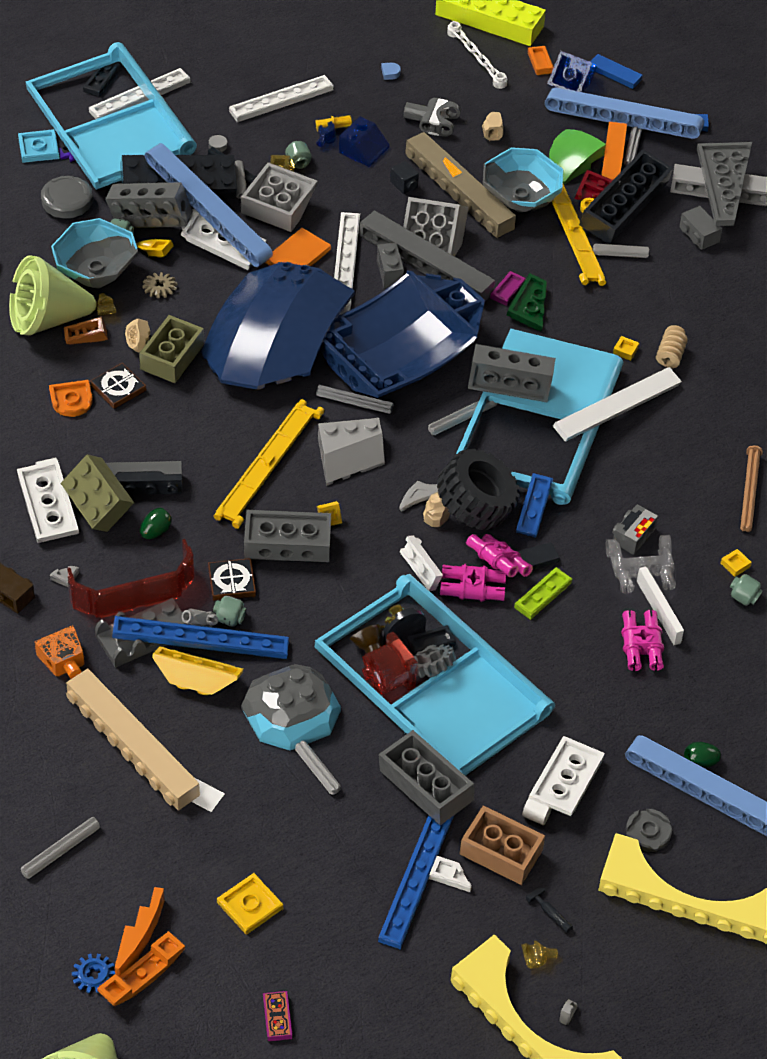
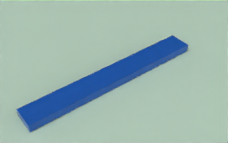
M115 616L112 638L132 641L139 639L149 643L287 659L289 637L120 616Z
M428 815L378 937V942L401 949L429 880V874L436 857L439 855L454 816L442 825H439Z

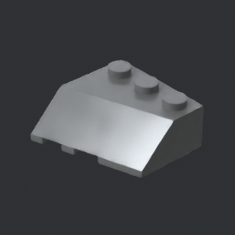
M408 197L403 227L455 257L462 246L469 207Z
M379 418L318 424V442L327 486L333 484L334 480L340 478L344 480L349 478L350 474L359 471L363 473L385 464L383 437Z

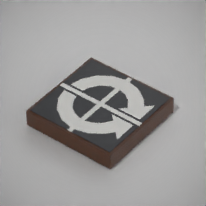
M123 363L90 380V386L113 409L146 391V385Z
M250 558L208 562L213 601L221 600L224 596L232 598L256 596Z

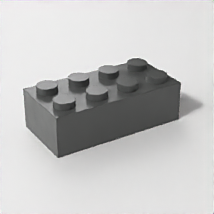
M414 730L379 754L380 771L439 825H442L474 801V783Z

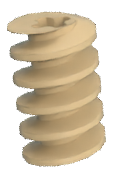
M676 325L669 326L665 330L656 355L657 362L664 367L676 368L680 364L688 342L682 327Z

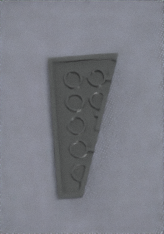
M752 142L701 143L697 145V152L715 226H731L735 223Z

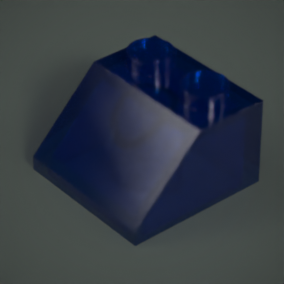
M560 51L547 84L555 88L583 93L591 83L597 65Z
M361 116L339 136V153L368 167L390 147V144L377 125Z

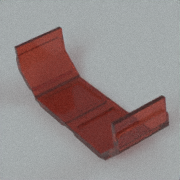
M182 539L183 561L176 571L97 591L75 582L71 568H67L69 596L73 609L88 615L93 614L96 618H104L116 615L118 612L132 611L137 607L159 604L171 598L174 600L182 596V591L186 590L194 579V561L191 547L187 545L186 539Z

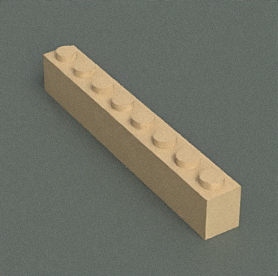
M89 669L66 682V695L72 704L76 703L80 707L83 716L89 717L93 721L95 728L107 736L112 746H117L121 750L123 757L135 765L137 772L141 776L145 775L148 778L152 788L156 791L159 790L169 805H173L179 811L200 796L199 782Z

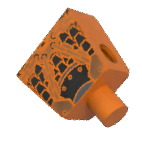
M73 625L35 641L36 655L55 676L67 673L72 679L81 673L79 667L84 665V657Z

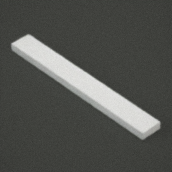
M341 212L334 278L353 289L360 214ZM351 300L339 315L350 311Z
M668 367L555 422L553 427L566 442L679 386L682 381Z

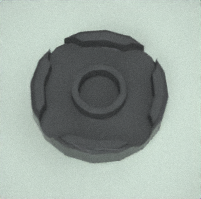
M654 809L634 812L629 817L626 825V836L637 839L640 849L646 852H655L663 849L669 843L672 835L669 819L663 813Z

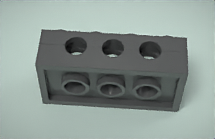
M182 182L113 184L106 197V202L113 218L127 220L134 228L186 227L193 213Z
M476 344L468 389L547 402L556 358Z
M247 510L244 559L329 562L331 513Z

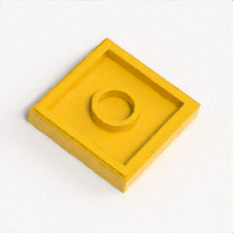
M255 873L217 898L219 906L246 935L283 909L282 902Z

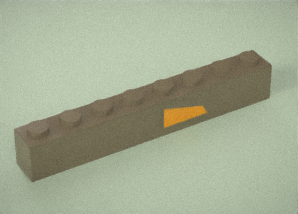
M425 132L406 141L405 151L407 157L412 159L420 169H423L431 179L436 181L460 205L469 207L468 212L488 232L498 238L514 230L516 215Z

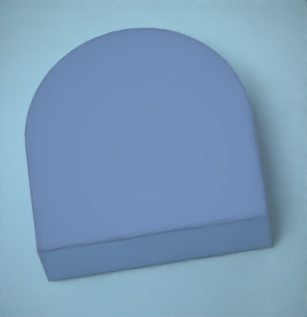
M381 63L384 80L396 79L400 76V66L398 64Z

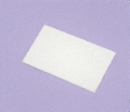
M196 779L200 785V796L192 802L212 812L225 793Z

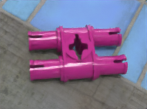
M472 534L467 539V546L474 549L480 559L487 561L493 569H500L508 577H514L517 572L527 577L533 570V566L524 561L518 551L512 550L506 542H499L490 534L484 535L482 539L476 534Z
M466 564L462 566L443 565L442 578L460 579L461 582L460 584L441 582L440 595L456 596L461 600L463 598L480 600V602L485 601V599L504 601L505 587L486 586V582L505 584L506 574L503 571L487 569L485 566H466Z
M629 610L622 614L624 628L621 631L624 638L623 652L627 655L628 669L633 671L634 664L635 671L642 668L640 655H649V667L651 670L655 671V664L657 665V671L664 667L662 661V652L664 650L661 639L662 629L658 626V614L654 610H652V617L650 610L644 613L645 626H637L635 611L631 610L630 618Z

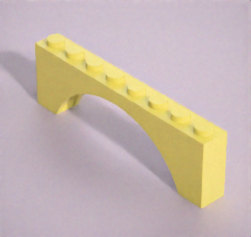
M615 834L598 891L604 892L609 896L624 898L631 903H640L654 910L666 911L676 917H685L699 924L711 925L721 931H730L744 938L756 939L767 944V888L751 897L735 901H711L690 896L667 884L652 870L642 854L637 839Z
M495 935L452 968L451 982L453 986L459 991L462 990L468 996L470 1003L474 1007H479L484 1012L487 1020L491 1024H496L501 1029L503 1036L509 1041L512 1040L518 1046L520 1053L524 1057H529L530 1059H622L614 1050L604 1053H579L565 1050L543 1040L529 1029L514 1010L507 993L505 972L509 964L511 950Z

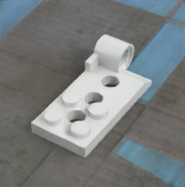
M192 209L193 213L187 226L181 227L183 230L181 236L188 242L248 270L252 264L228 241L220 240L219 238L223 236L195 209ZM209 229L211 232L205 233L202 230Z
M57 458L38 461L33 466L17 469L37 543L79 534L69 496L60 484L64 479ZM46 481L48 483L45 487L37 485L38 482ZM45 498H51L53 500V502L48 505L42 503V501ZM52 515L57 516L59 518L55 522H50L47 520V518Z
M563 736L531 791L522 816L542 825H545L552 808L571 816L602 763L605 753ZM576 760L580 762V764H573L570 761ZM568 775L572 779H565L562 776ZM553 790H560L563 794H556Z

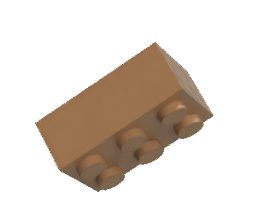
M482 806L461 840L460 855L522 885L543 851L545 835Z

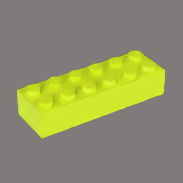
M436 0L435 15L531 46L544 27L546 10L517 0Z

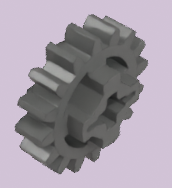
M442 644L439 647L430 645L425 650L417 652L416 656H412L413 659L408 661V666L414 677L420 676L422 678L425 675L434 677L441 671H446L448 666H452V662L456 661V656L450 645L444 646Z

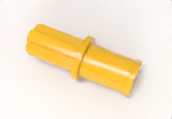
M348 115L335 118L331 116L328 119L315 120L317 132L329 129L335 131L336 128L352 126V119Z

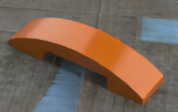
M168 931L151 945V951L120 976L114 974L99 986L97 991L113 1006L129 1000L165 972L183 952L185 945Z

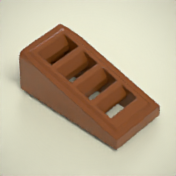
M102 317L64 327L67 344L108 340L106 325Z

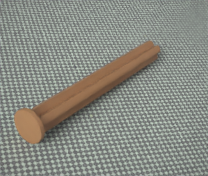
M755 445L749 446L746 450L748 464L740 529L747 532L752 530L759 460L763 454L762 448Z

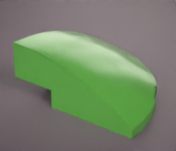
M566 129L553 141L549 159L563 169V184H566L591 169V163L605 155L606 144L585 132Z

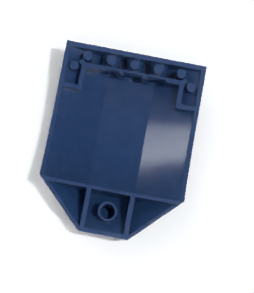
M278 262L250 272L235 288L220 309L203 346L202 356L204 359H207L212 371L216 372L219 381L224 384L258 390L265 388V384L276 381V384L291 381V377L296 375L309 376L328 331L355 295V290L325 273L322 269L310 267L309 265Z
M407 270L403 277L379 295L339 315L328 331L320 351L330 368L355 392H361L378 398L433 373L476 340L485 300L460 278L446 280L441 279L440 275L426 273V276L416 275L414 271Z

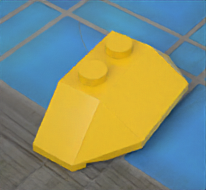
M159 647L152 656L170 684H174L180 689L196 690L202 695L216 693L236 681L243 673V668L164 647Z

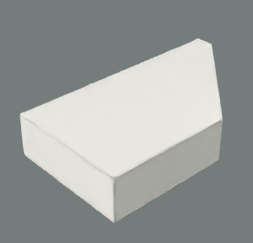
M437 856L429 874V879L470 892L472 885L465 877L460 864Z

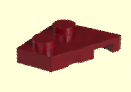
M587 170L574 199H595L613 180Z

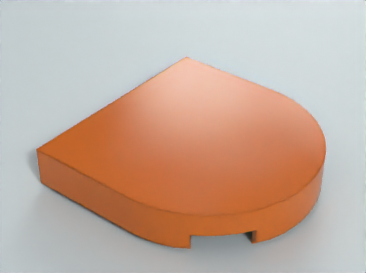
M89 380L49 385L52 406L60 415L75 417L86 413L90 409L92 393Z

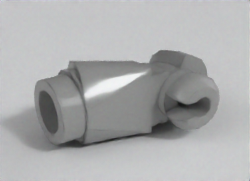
M189 609L182 613V621L187 623V625L213 627L218 623L217 615L212 611L206 612Z

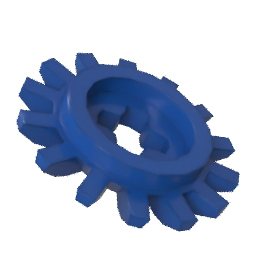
M88 954V960L85 961L83 957L79 959L82 963L81 966L76 963L74 964L78 972H72V976L78 978L74 979L73 982L74 984L82 982L78 989L82 990L88 986L86 992L90 993L92 987H95L96 993H99L97 988L106 982L109 976L115 974V971H109L114 967V964H106L109 960L107 956L102 961L100 960L101 954H97L96 958H92V955ZM91 969H94L95 972L100 971L97 979L88 977Z

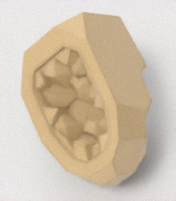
M491 112L482 125L484 137L489 141L499 140L503 136V122L500 112Z
M142 319L130 322L125 332L127 344L131 349L139 353L149 341L150 335L148 321Z
M438 492L430 496L423 513L424 522L431 527L442 526L450 515L449 509L443 506L442 498H439Z

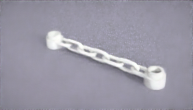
M451 22L448 25L447 34L450 37L461 39L464 46L474 54L477 61L482 66H485L493 77L494 87L499 89L505 88L507 86L506 75L495 69L490 64V61L481 54L476 45L469 41L461 30L462 27L459 22Z

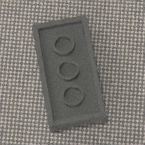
M173 598L128 617L187 625V623L182 621V611ZM123 612L116 614V616L127 617ZM103 619L95 627V636L115 668L157 650L159 647L166 646V644L143 642L139 639L132 641L112 638L114 623L108 625Z

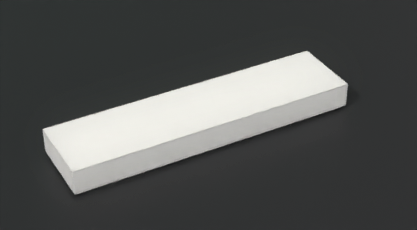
M646 566L639 568L637 583L653 610L657 612V617L673 645L680 644L684 629Z

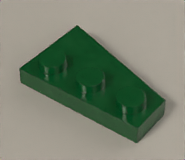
M529 273L506 315L541 332L543 328L547 281Z

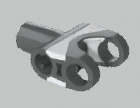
M432 98L427 106L407 102L403 117L421 121L419 128L427 134L450 136L453 133L454 125L447 119L458 118L461 108L454 102ZM449 108L455 109L457 113H452ZM442 126H447L450 130H444Z

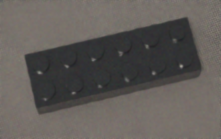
M642 149L584 210L579 225L604 242L611 244L668 184L673 168Z
M122 155L120 163L121 184L167 183L147 163L144 155ZM175 155L220 199L235 198L237 184L234 155Z

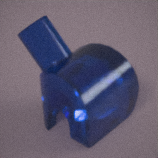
M332 121L327 123L328 127L326 128L322 125L319 126L318 133L320 138L316 143L319 147H323L325 143L331 144L336 141L335 125Z

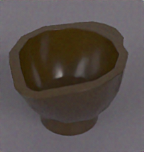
M379 624L371 625L360 630L349 639L359 649L365 650L367 655H372L383 648L381 640L382 631H384L385 626H380Z

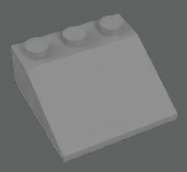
M267 163L241 196V213L292 232L307 207L317 186V180Z

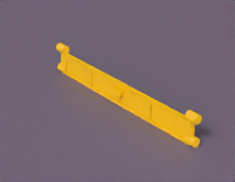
M563 185L562 192L552 200V203L583 273L579 275L582 285H587L589 281H598V284L603 286L606 284L605 276L583 227L579 225L580 220Z
M303 399L295 405L214 514L216 520L220 521L224 517L233 521L232 526L238 529L241 526L244 518L239 515L311 418H321L325 412L322 407L314 410L307 407V402Z

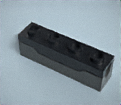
M181 461L106 463L128 495L182 493Z

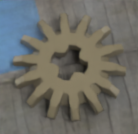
M163 272L160 273V276L156 273H153L154 277L148 275L147 279L143 281L145 284L142 285L143 289L147 288L144 291L145 293L150 292V297L156 295L157 298H160V296L166 298L168 293L170 295L173 294L171 290H177L175 278L170 277V274H166L163 277ZM157 282L163 283V287L157 286Z

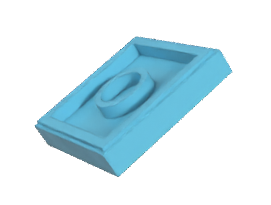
M55 129L18 133L22 163L59 159Z

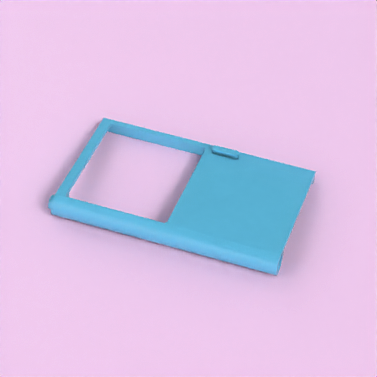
M120 42L112 44L106 54L26 81L27 90L95 189L121 181L120 163L122 155H144L145 152L159 143L164 144L174 155H191L197 148L194 139L126 47ZM115 62H121L148 98V101L64 131L37 90Z
M510 329L502 349L556 358L548 401L541 402L483 391L456 454L459 451L466 450L487 399L488 401L493 400L495 403L563 419L611 396L623 366L622 358L615 354ZM599 425L584 432L564 484L552 482L549 495H551L555 503L565 505L570 502ZM516 472L511 473L517 480L516 485L526 489L529 488L531 476Z
M411 574L402 575L398 578L395 589L315 640V648L405 733L408 734L414 730L466 776L549 716L555 707V703ZM409 595L443 626L448 625L451 633L466 645L470 651L453 662L452 666H448L446 671H441L437 676L429 678L391 705L342 660L330 646Z

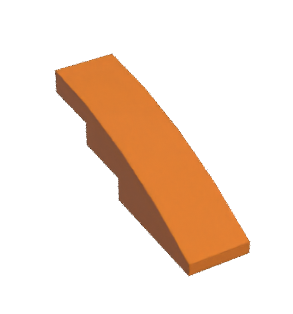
M609 122L602 176L612 180L621 172L627 124Z
M154 887L150 907L140 906L135 927L125 925L115 964L116 975L120 976L137 961L149 942L165 901L164 888Z

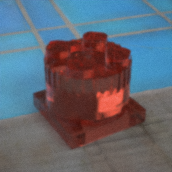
M394 632L387 634L386 645L362 657L365 666L362 669L364 678L372 682L374 689L380 695L386 694L402 685L405 686L408 692L415 689L417 661Z

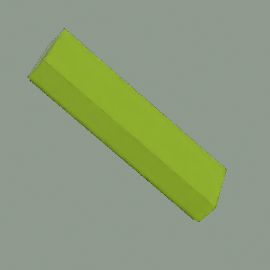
M556 567L515 603L514 608L531 620L572 583V578Z

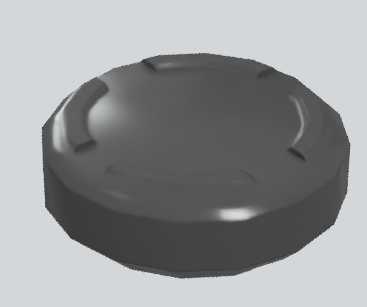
M60 176L46 183L41 190L42 206L47 213L59 218H74L83 215L90 209L93 203L92 188L86 181L78 177Z

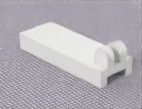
M414 535L407 536V544L405 548L400 550V553L427 590H436L443 574L421 546L422 541L419 538H415Z

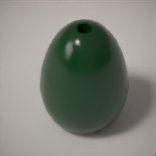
M163 508L152 510L141 524L140 534L142 537L154 539L164 534L172 524L171 515Z
M694 742L685 748L684 758L703 768H708L720 761L721 752L712 744Z

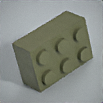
M168 315L139 353L140 370L176 383L204 346V328Z
M87 454L60 483L92 529L108 532L134 504L131 497L101 457Z

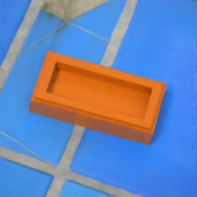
M529 47L528 55L536 75L554 73V67L546 47Z

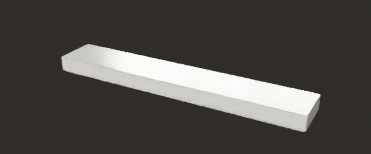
M179 68L151 80V83L160 95H163L190 83V77ZM137 86L89 107V113L95 119L148 101V98L140 87Z
M323 75L230 106L229 112L237 122L332 91L333 85Z

